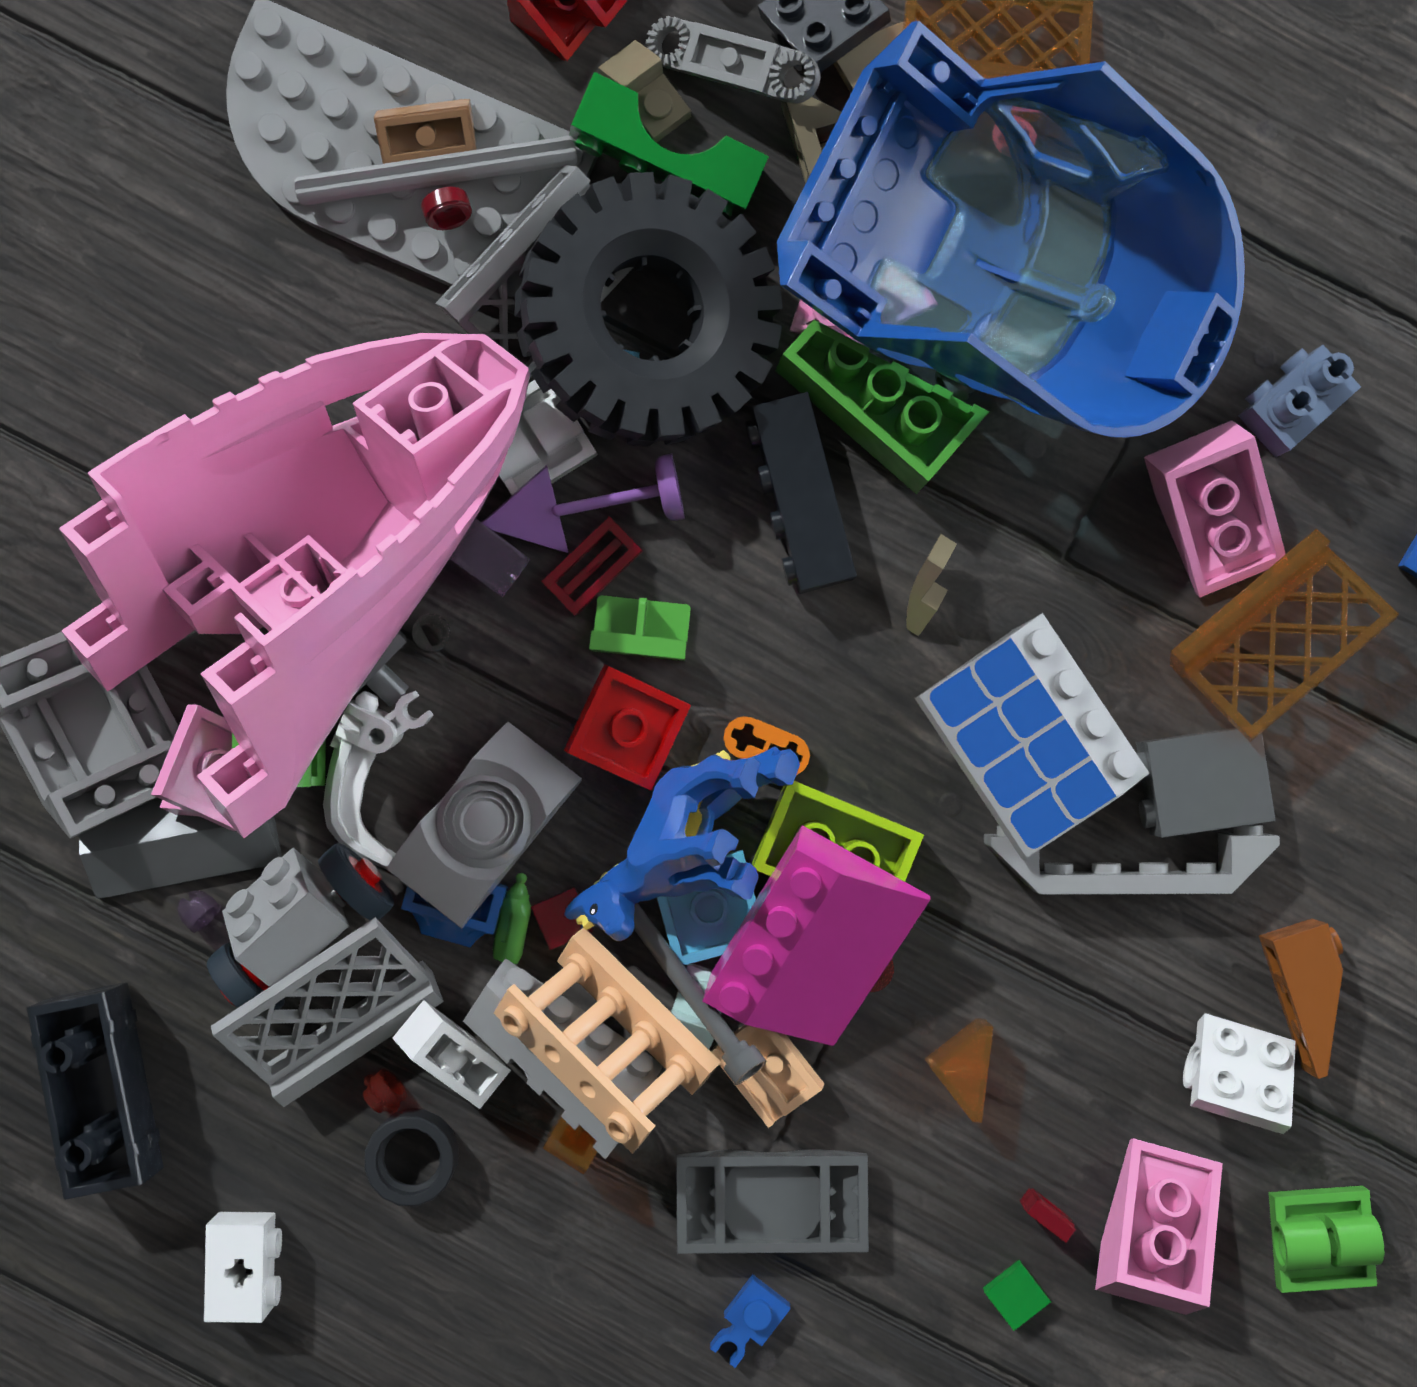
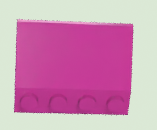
M802 825L712 970L702 1002L744 1025L834 1046L929 903L930 895Z

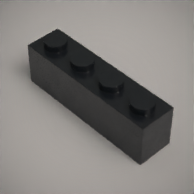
M808 392L752 406L751 415L753 420L746 421L745 425L751 448L761 449L765 465L757 467L764 495L772 493L777 511L769 513L775 539H784L789 557L781 558L788 586L796 584L798 593L803 594L854 580L857 575Z

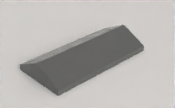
M155 798L79 834V855L96 899L264 867L273 859L282 857L274 816L243 838L237 831H231L202 817L175 815L160 808L162 799Z

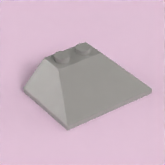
M62 632L0 657V726L42 805L69 838H73L157 798L151 795L179 726L146 665L107 692L82 665Z

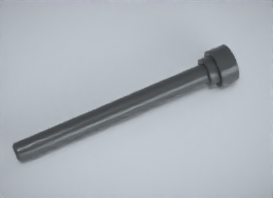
M636 903L634 913L635 932L725 1053L722 1059L726 1063L724 1070L735 1085L743 1083L766 1064V1059L755 1045L749 1046L745 1040L739 1041L719 1012L712 1006L702 1002L705 993L640 905Z

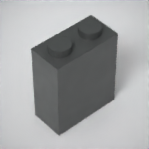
M1243 726L1136 742V754L1149 772L1147 776L1140 780L1142 781L1144 800L1139 801V815L1143 827L1149 828L1150 835L1163 838L1276 821L1261 726Z

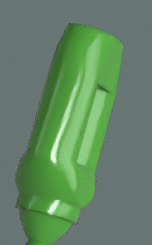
M524 873L516 875L517 883L507 891L498 919L493 943V958L501 962L506 958L513 964H518L523 953L531 912L530 895L524 884L527 881V876Z

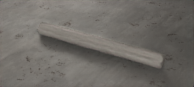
M562 136L299 176L295 179V193L300 204L311 205L561 167L564 165H574L577 162V151L574 138L572 136Z

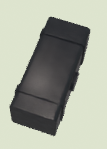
M128 982L55 996L26 1007L32 1034L30 1037L32 1047L35 1049L55 1152L54 1161L56 1171L59 1173L63 1199H72L145 1183L163 1169L164 1166L159 1140L161 1139L159 1127L155 1125L136 1027L138 1019L136 1009L132 1007Z

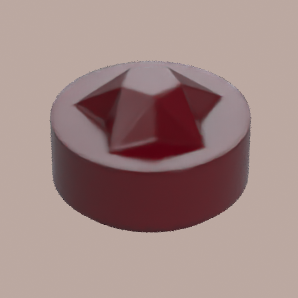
M458 187L436 189L429 193L421 203L427 225L436 230L444 231L458 228L466 223L472 214V208L466 191Z

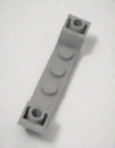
M1259 824L1233 827V833H1218V871H1216V863L1187 862L1186 871H1168V863L1141 862L1139 863V871H1121V863L1111 862L1092 863V871H1073V863H1044V871H1040L1039 850L1022 860L999 825L997 826V834H984V844L1027 887L1038 894H1232L1280 845L1279 835L1263 833V825Z

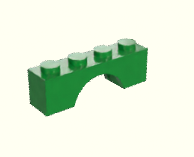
M596 72L592 75L572 121L569 136L576 140L575 146L580 150L595 157H601L602 153L619 160V167L627 173L653 172V176L663 182L669 174L692 181L690 194L698 198L707 189H710L728 201L722 212L727 219H730L732 215L737 217L744 213L769 156L728 136H725L715 146L704 152L696 154L671 152L657 144L646 132L639 115L638 93Z

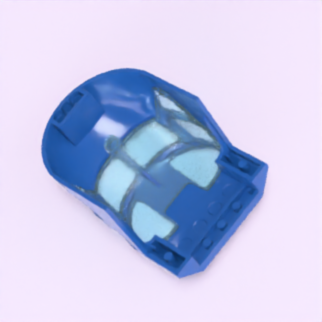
M920 21L911 22L862 70L777 240L780 285L855 340L875 352L906 364L935 369L940 374L964 386L993 396L1010 399L1032 413L1082 431L1108 437L1126 438L1154 432L1170 424L1191 408L1204 394L1220 370L1232 344L1242 307L1245 274L1244 247L1237 213L1222 178L1202 152L1108 63L1104 61L985 79Z

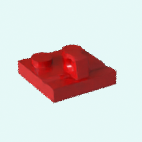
M604 664L564 751L648 790H652L691 705Z

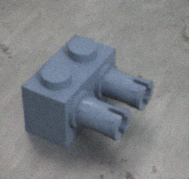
M1324 345L1310 353H1307L1302 348L1280 367L1285 374L1272 385L1267 379L1245 398L1250 406L1239 414L1238 417L1274 457L1290 451L1361 388L1351 376L1354 366L1352 360L1346 354L1338 352L1332 355Z

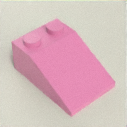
M1232 420L1144 457L1155 497L1196 595L1199 598L1288 562L1254 435Z
M1134 1138L1129 1140L1101 1240L1095 1290L1185 1315L1208 1308L1210 1306L1223 1163Z

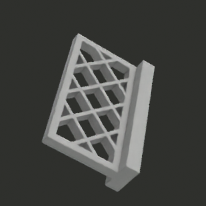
M564 165L444 293L436 304L467 334H485L491 339H500V346L508 352V339H518V332H508L507 305H515V298H507V278L515 270L522 269L523 264L521 263L534 246L539 234L548 221L552 220L559 208L576 193L580 196L586 193L591 186L589 184L590 179L579 167ZM633 267L613 273L616 279L609 287L604 285L601 302ZM499 288V298H490ZM482 305H499L500 332H480L469 319ZM533 357L525 364L529 368L530 377L532 376L531 372L536 367Z
M375 917L211 1025L213 1036L270 1086L272 1097L285 1107L397 1033L423 1000L434 1008L444 1001L433 971L423 960L418 963ZM374 938H377L382 944L379 956H356L358 949ZM342 969L339 983H315L317 976L324 971ZM375 969L372 982L349 983L352 970ZM386 969L407 970L392 981L383 982ZM335 996L332 1009H309L311 997ZM346 996H368L351 1008L342 1009ZM285 997H301L298 1009L274 1010L275 1004ZM295 1023L292 1035L268 1036L270 1024ZM305 1023H327L310 1035H302ZM244 1024H260L258 1036L237 1037L232 1032ZM287 1049L268 1063L262 1059L264 1050Z

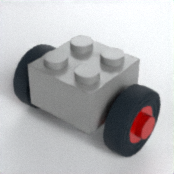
M337 843L328 849L318 860L320 871L295 848H292L283 857H277L269 862L264 868L261 877L247 889L239 890L230 898L226 908L222 911L230 943L224 944L210 956L207 961V968L223 996L233 1006L239 1008L316 957L349 927L342 909L346 904L368 920H372L375 917L379 920L394 906V899L381 880L383 878L381 873L365 857L361 858L350 848ZM284 998L275 1004L274 1010L282 1008L285 1003Z

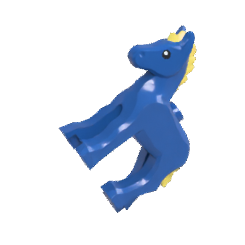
M775 746L751 758L730 760L729 754L722 750L720 753L706 758L701 763L672 768L654 787L650 803L627 850V858L615 865L610 871L603 873L600 880L596 881L593 886L576 896L566 907L564 912L566 918L576 919L581 929L588 930L596 926L605 931L614 940L622 941L627 939L635 928V904L640 901H647L660 896L678 897L694 891L706 892L714 889L724 890L731 896L740 899H751L759 878L757 869L750 863H740L734 857H726L729 851L736 849L739 840L724 829L712 832L714 821L729 811L742 798H755L758 787L769 783L778 786L793 785L800 766L797 755L791 749L780 751Z

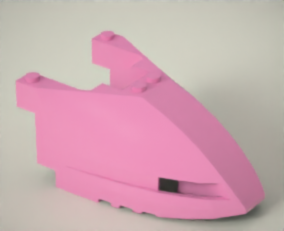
M418 333L366 342L305 359L306 363L283 373L274 371L258 378L259 384L237 395L228 392L213 399L214 407L191 420L185 414L89 471L88 475L102 500L59 528L102 601L97 607L63 629L62 633L82 665L107 692L194 630L198 634H242L245 640L244 643L201 673L239 745L198 774L197 778L214 807L243 838L247 837L286 807L326 737L459 545L499 476L508 449L513 442L524 407L530 373L526 365L485 334ZM371 390L353 402L357 417L332 426L325 407L326 405ZM263 626L269 631L265 635L259 631Z

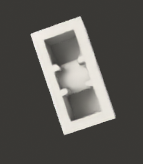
M425 1000L421 1002L393 1037L394 1041L413 1062L479 1109L511 1071L487 1046Z
M218 1212L206 1224L204 1322L262 1323L273 1307L279 1304L281 1278L280 1276H274L275 1258H278L281 1252L282 1231L281 1228H275V1213ZM244 1259V1265L238 1264V1261ZM246 1268L253 1270L250 1274H246Z

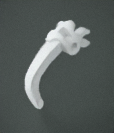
M363 691L356 697V700H351L346 706L330 746L334 747L327 774L323 801L326 826L339 843L350 848L361 858L365 857L372 864L384 869L387 868L396 853L387 849L366 829L360 813L363 791L376 754L394 747L401 741L405 731L424 726L432 718L433 713L430 710L419 718H413L409 715L407 706L419 696L416 691L401 696L396 703L395 709L390 713L378 709L379 702L376 695Z

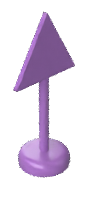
M671 453L659 456L656 459L657 485L558 505L546 465L481 522L479 526L568 553L560 516L660 496L664 514L669 520L685 519L675 463Z

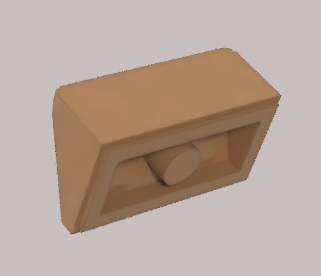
M470 99L376 111L374 115L383 164L477 150Z

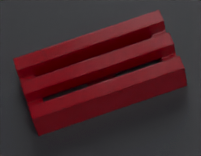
M609 516L542 580V583L576 616L643 551ZM611 531L616 538L561 589L557 582ZM624 545L628 551L574 602L569 596Z

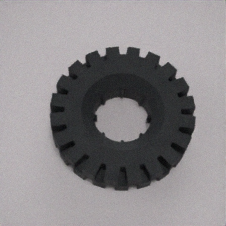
M653 172L629 173L624 181L619 184L616 183L614 176L592 184L582 196L576 193L559 208L552 220L548 221L535 240L536 242L527 254L519 277L523 278L522 285L515 293V317L522 318L523 325L517 333L523 357L531 355L533 357L536 367L531 372V375L543 394L552 389L561 399L555 407L571 421L575 422L579 417H582L591 423L588 432L607 440H612L617 435L626 437V445L649 447L657 441H664L665 445L685 441L697 433L702 434L734 414L752 398L750 392L762 385L773 365L767 361V357L778 349L782 330L781 325L773 323V316L783 309L780 285L768 286L766 276L774 271L775 267L766 247L753 251L747 242L756 233L754 228L742 214L738 215L732 222L722 214L728 201L710 189H707L698 198L690 194L692 181L670 174L662 184L654 183ZM629 267H636V271H642L644 267L650 268L668 276L671 279L670 282L672 284L676 283L682 290L690 307L687 313L692 318V326L689 340L686 339L678 346L681 352L679 356L659 361L658 356H653L649 360L640 359L623 350L624 345L621 343L618 345L612 339L603 321L606 312L601 310V295L604 285L609 287L616 279L613 273Z

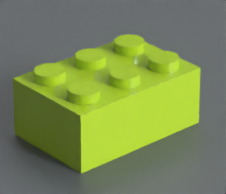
M794 781L793 785L783 786L752 865L757 871L771 876L803 825L905 882L924 834Z

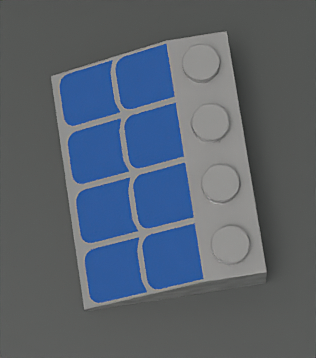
M1043 613L1013 629L915 698L1022 860L1028 858L1119 798L1149 774Z

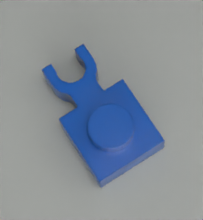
M752 1274L724 1311V1318L732 1323V1325L720 1330L710 1342V1349L716 1353L723 1343H734L737 1349L729 1357L730 1365L736 1368L744 1357L745 1344L751 1338L760 1346H763L791 1309L790 1302Z

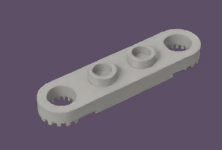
M666 16L665 19H658L659 22L657 24L654 23L652 30H649L647 33L649 36L646 39L648 49L660 57L662 66L667 69L793 104L802 103L810 99L817 91L820 83V70L817 63L800 50L786 48L775 43L701 23L682 20L675 16ZM679 31L681 36V44H678L679 49L676 48L675 53L672 52L670 55H664L662 51L664 38L670 32ZM795 65H804L806 70L804 74L806 78H803L804 83H800L799 88L795 87L794 90H788L784 83L787 71Z

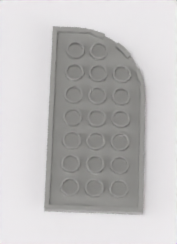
M255 0L237 40L228 70L226 88L227 112L235 145L252 176L278 205L297 219L314 228L449 287L459 279L563 168L561 166L302 205L295 193V179L297 177L383 164L374 123V115L378 110L470 99L477 149L569 136L570 131L269 0ZM576 147L577 162L569 166L579 167L589 178L598 157L587 154ZM439 188H461L466 191L472 208L471 217L467 222L452 230L442 231L429 227L421 208L423 199L429 193ZM515 270L507 278V298H515V293L522 285L523 278L519 277L521 270ZM499 288L490 298H499ZM507 305L508 312L515 315V305Z

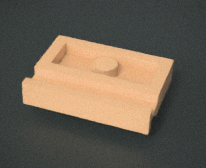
M743 1025L733 1032L739 1041L745 1040L749 1046L755 1045L767 1061L752 1077L735 1086L768 1128L779 1118L788 1115L822 1091L824 1082L787 1035L748 1025ZM717 1044L711 1052L721 1061L719 1065L724 1070L726 1063L722 1056L725 1053Z

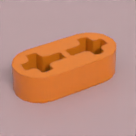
M743 716L731 721L725 729L723 737L725 746L731 754L740 759L751 758L767 751L771 743L786 748L790 741L797 744L795 752L801 755L800 766L796 775L804 771L809 763V748L803 739L765 722ZM745 724H750L754 727L752 735L765 741L763 749L752 745H747L744 751L736 749L737 740L731 737L733 729L742 730Z

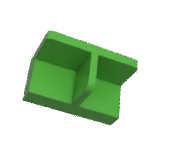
M601 595L597 599L594 630H591L589 649L594 652L685 661L691 608L687 604L650 601L647 598L631 599Z

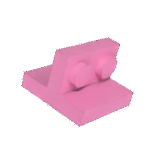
M187 705L151 795L162 799L160 808L175 815L199 816L231 831H236L214 807L197 778L198 774L232 750V731L224 717L199 705Z

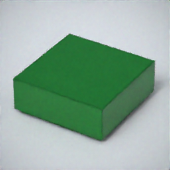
M1020 1259L982 1288L1013 1331L1051 1303L1047 1294Z

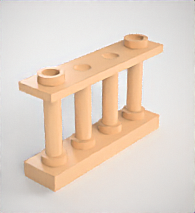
M582 928L571 937L557 960L563 969L529 997L513 984L507 989L494 1014L500 1019L504 1029L512 1036L517 1037L605 1126L611 1138L618 1143H622L633 1154L655 1127L646 1116L679 1085H682L693 1095L706 1082L721 1061L588 930ZM577 982L597 1002L562 1032L542 1011ZM612 1016L632 1036L600 1065L596 1066L577 1045L607 1018ZM644 1050H647L666 1071L631 1102L611 1081Z

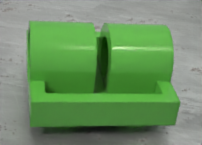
M1362 1185L1269 1192L1276 1288L1281 1293L1377 1286L1376 1265L1382 1264L1384 1260V1241L1380 1225L1371 1214L1370 1190Z

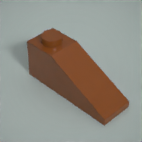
M1311 918L1259 935V939L1292 1040L1296 1041L1295 1049L1302 1070L1320 1079L1328 1076L1343 973L1339 955L1343 953V947L1339 935L1333 927H1329L1328 923Z

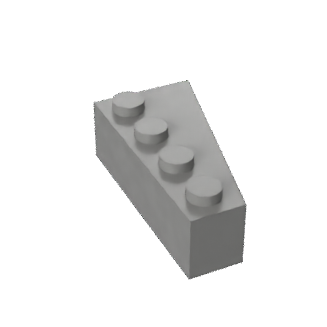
M505 958L463 1022L506 1064L515 1062L521 1067L528 1079L526 1083L539 1096L546 1092L565 1110L561 1117L574 1130L579 1126L586 1130L597 1141L593 1148L606 1159L618 1142L611 1138L605 1126L517 1037L512 1036L504 1029L500 1019L494 1014L507 989L513 984L527 997L543 985L542 982L531 976L528 972ZM561 995L542 1011L562 1032L585 1013V1011ZM602 1023L582 1040L577 1047L598 1066L621 1046L626 1039ZM643 1051L611 1082L633 1102L656 1080L663 1066L655 1058Z

